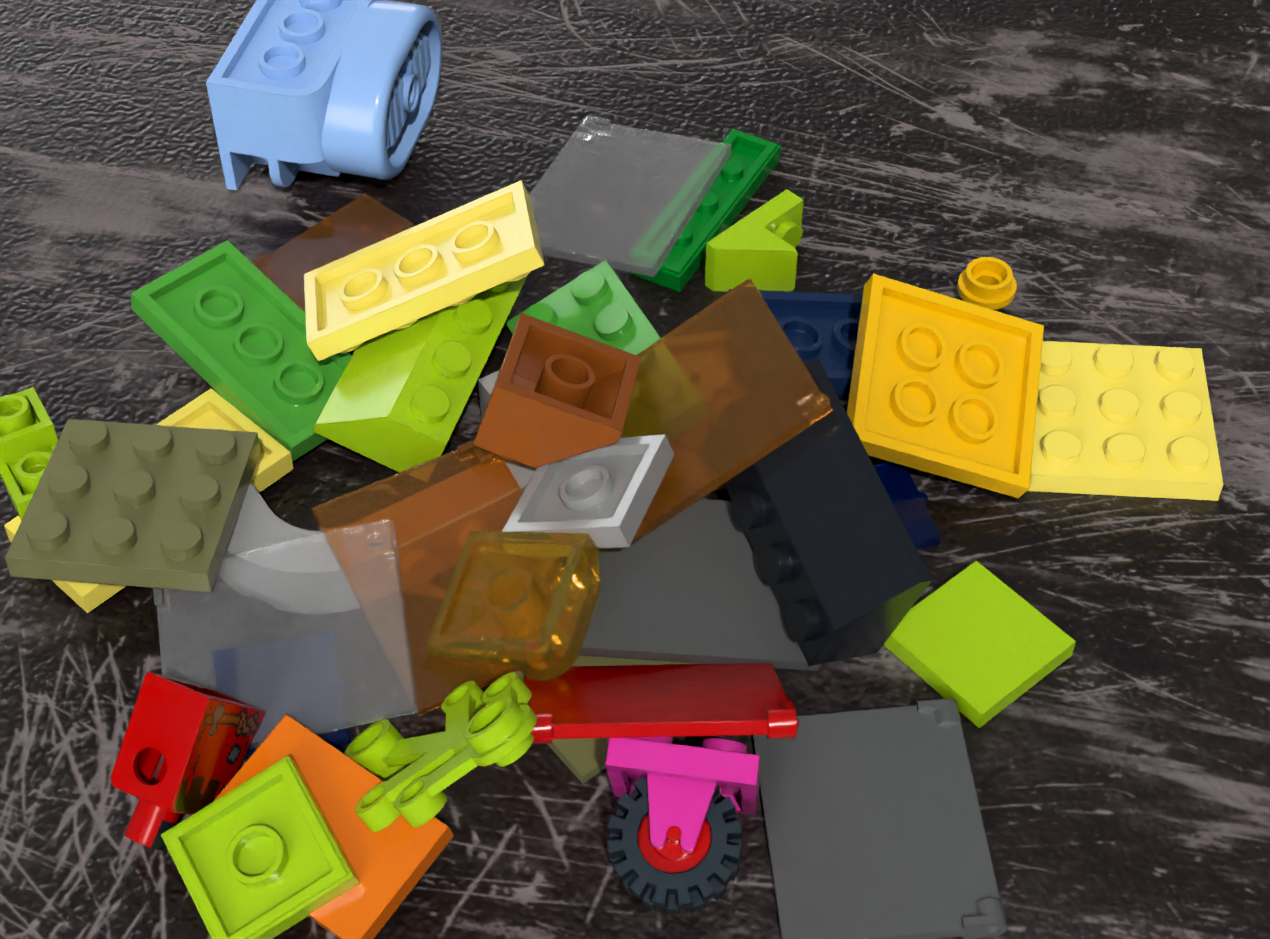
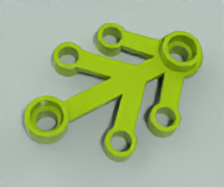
M515 672L501 676L485 692L481 690L475 681L471 680L458 686L443 701L441 709L446 714L445 732L404 739L388 719L379 720L367 727L349 744L344 754L384 782L370 789L359 800L354 809L355 813L372 832H378L386 828L400 814L413 828L422 826L440 812L447 801V796L442 790L477 766L485 767L494 763L499 767L507 766L519 759L530 748L534 741V736L531 732L537 722V715L526 705L532 696V692Z

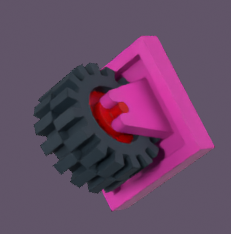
M673 737L609 738L605 766L614 796L620 798L617 801L618 810L616 815L610 816L608 824L610 834L607 845L615 873L621 880L623 888L632 897L634 895L638 897L644 906L654 911L656 907L666 909L667 914H680V909L692 908L693 912L706 908L705 903L712 898H715L717 901L726 893V886L730 880H735L739 871L743 841L740 819L738 820L736 813L756 816L760 788V755L747 754L746 745L728 739H704L702 747L672 744Z

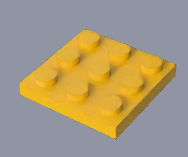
M873 273L865 283L847 408V415L867 454L1015 498L1022 496L1030 488L1044 325Z

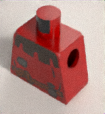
M147 671L111 774L112 786L139 798L124 836L144 846L165 851L166 845L161 834L177 824L181 813L193 815L216 799L235 776L266 712L206 686Z

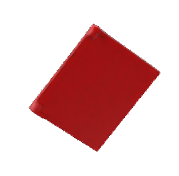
M772 663L525 667L524 683L532 692V696L526 705L537 715L536 725L531 732L534 736L532 744L552 743V739L766 735L767 739L796 738L799 720L797 719L796 709L792 700L788 701Z

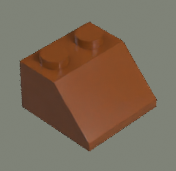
M520 313L473 446L490 451L500 458L514 460L537 468L617 443L623 432L642 357Z

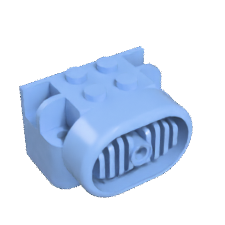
M256 0L206 81L226 189L237 191L252 163L268 165L272 183L275 186L281 187L290 186L299 170L339 177L341 173L384 180L397 176L405 167L429 119L437 95L441 72L442 40L439 22L434 12L424 5L393 0Z

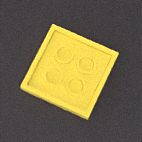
M1043 341L1030 488L1028 491L1219 500L1224 484L1201 348Z

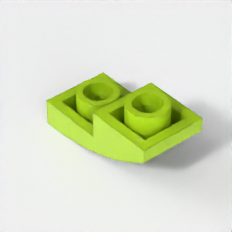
M34 387L0 397V477L21 521L58 442L54 425Z

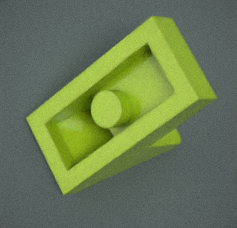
M786 189L706 243L705 286L712 291L728 292L729 289L792 292L795 289L798 258L795 248L800 243L803 233L802 215L804 200Z

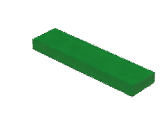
M732 129L629 258V274L681 292L706 259V243L731 226L778 164L781 156V145Z

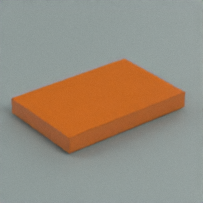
M286 714L215 800L289 755L298 765L361 882L313 911L308 917L338 939H374L450 842L454 834L449 826L436 817H433L422 826L413 828L401 814L386 828L378 832H372L358 817L354 809L359 800L370 789L384 781Z

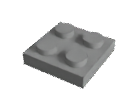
M666 435L620 437L617 443L537 467L502 530V534L512 552L630 547L675 455Z

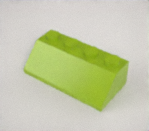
M527 276L518 281L504 282L478 293L464 304L448 306L419 318L417 322L405 329H393L363 342L362 345L355 349L321 412L313 432L428 485Z

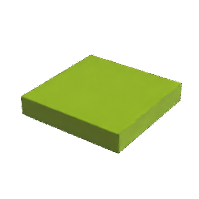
M975 561L912 607L884 643V646L943 698L955 700L959 711L980 728L1070 658L1076 641L978 561Z
M289 755L161 834L212 939H273L308 917L313 911L361 883L298 765Z

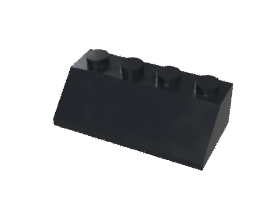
M820 360L807 361L729 408L707 449L709 451L711 467L721 477L732 500L735 518L739 526L746 530L759 558L761 574L764 580L772 586L782 607L788 632L792 639L798 642L808 665L814 666L878 653L932 579Z

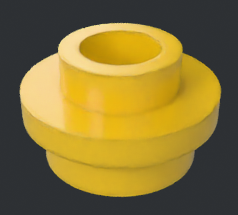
M980 257L972 260L966 269L961 272L957 285L958 294L963 301L992 310L1001 309L1009 305L1013 301L1017 289V283L1011 267L1006 262L994 257Z

